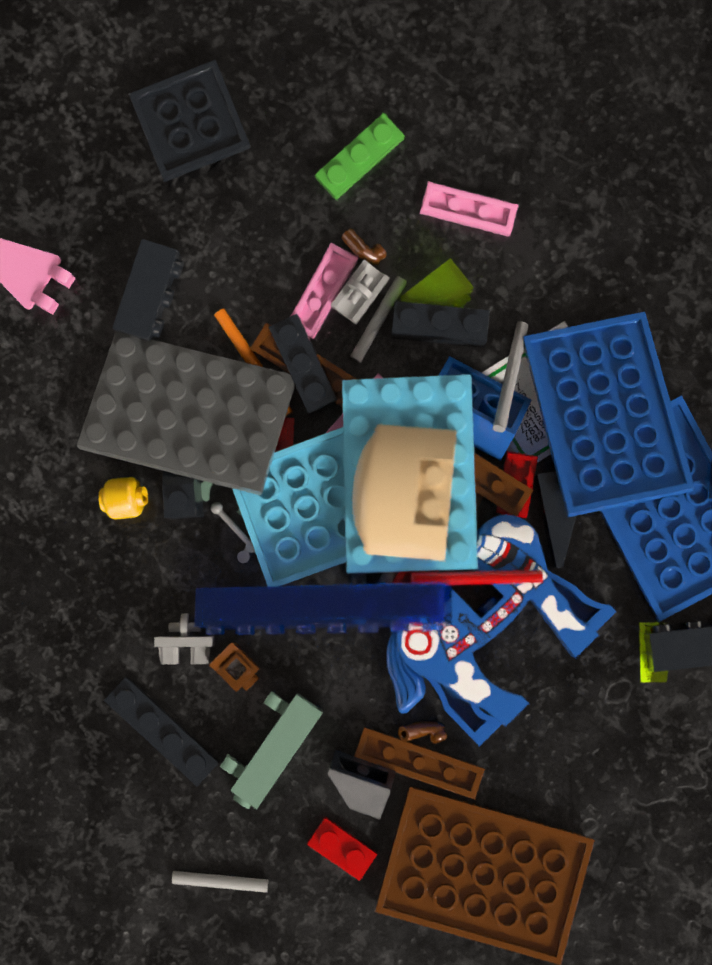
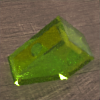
M450 258L402 295L400 302L463 308L472 300L469 295L474 287Z

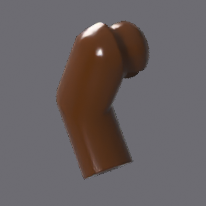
M353 229L347 230L342 235V241L354 255L362 260H366L371 265L380 264V261L387 256L386 251L380 244H375L370 249Z
M417 721L401 726L398 730L399 738L403 742L429 735L431 742L436 744L447 738V733L444 731L445 726L439 721Z

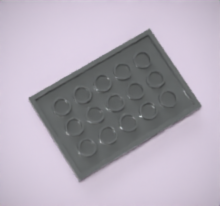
M116 331L77 446L81 450L262 496L295 383L289 373L155 340L150 342Z

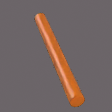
M223 308L214 314L215 318L244 361L248 364L263 367L226 310ZM290 406L288 407L286 417L293 412Z

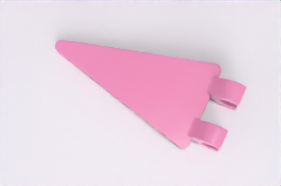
M0 238V283L26 309H31L36 304L53 315L59 304L51 297L42 293L51 277L67 288H70L76 278L59 266L61 259L58 255Z

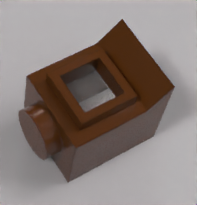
M235 641L231 642L209 664L236 692L241 687L247 691L259 679L255 673L260 667Z

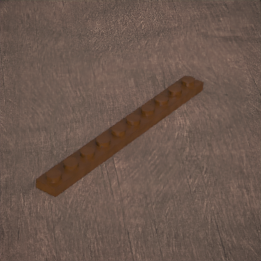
M266 322L250 349L289 373L269 329L272 325ZM318 355L338 398L335 403L343 407L342 380L358 379ZM474 453L475 492L513 516H517L533 492V489Z

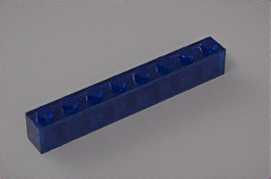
M446 583L196 588L195 627L205 629L206 635H225V630L236 629L235 634L254 635L255 629H266V634L275 635L285 634V629H296L298 634H315L316 628H327V633L332 634L347 633V628H358L359 633H378V627H390V632L408 633L410 632V627H422V632H442V626H452V587Z

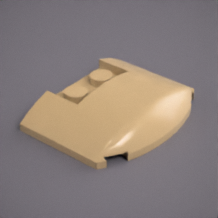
M379 424L374 430L376 432L363 448L353 484L354 522L356 530L365 545L363 548L366 554L445 561L457 431Z

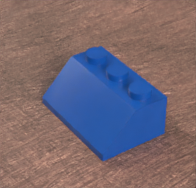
M449 356L438 376L471 375L474 447L501 461L532 399L514 390L505 431L497 432L493 430L502 384Z

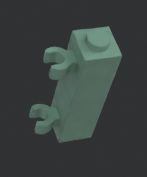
M271 691L264 703L282 716L247 767L230 754L226 756L220 765L223 770L238 778L230 791L235 794L233 799L247 809L250 806L256 809L259 807L323 713L322 709L299 693L288 703Z

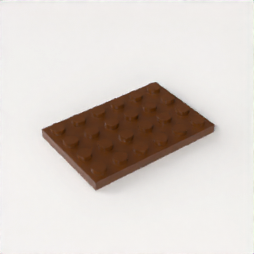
M409 786L375 912L561 965L595 840L588 836Z

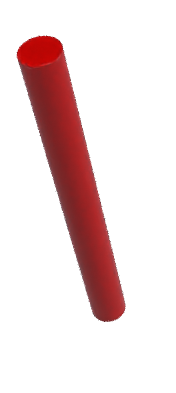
M542 570L411 572L412 586L543 583Z

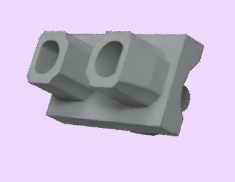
M363 260L332 302L331 307L357 324L389 281V277L375 269L366 260Z
M188 613L181 614L180 622L169 623V632H180L181 636L154 637V647H159L161 664H179V647H191V664H208L211 647L215 646V636H189V632H201V622H189Z

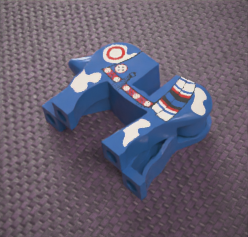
M501 515L492 518L477 530L478 569H474V571L542 570L543 583L487 584L498 597L490 596L478 608L481 612L479 616L449 585H437L401 616L387 645L386 664L395 690L398 711L402 714L408 713L424 697L426 687L423 677H425L437 692L443 709L479 746L502 724L506 726L529 703L521 695L502 690L490 683L479 670L472 654L473 651L499 634L519 614L528 600L532 602L570 656L575 658L598 636L596 631L616 613L610 605L591 600L575 585L550 572L547 569L536 531L527 521L512 515ZM480 708L485 709L488 713L483 712Z

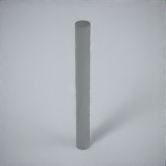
M522 321L516 323L494 419L493 430L497 432H504L506 429L524 349L523 336H526L528 331V324Z

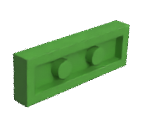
M383 113L315 174V178L337 200L404 139L405 135Z

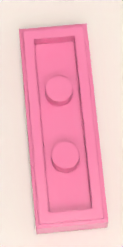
M428 181L420 214L510 237L518 205Z
M333 243L328 247L291 315L299 314L308 336L312 340H315L332 309V302L343 289L358 261L357 256Z

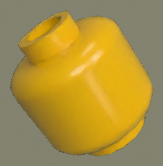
M134 477L110 479L106 481L98 495L102 512L112 519L135 518L142 513L144 505L148 503L146 487H142L138 479Z

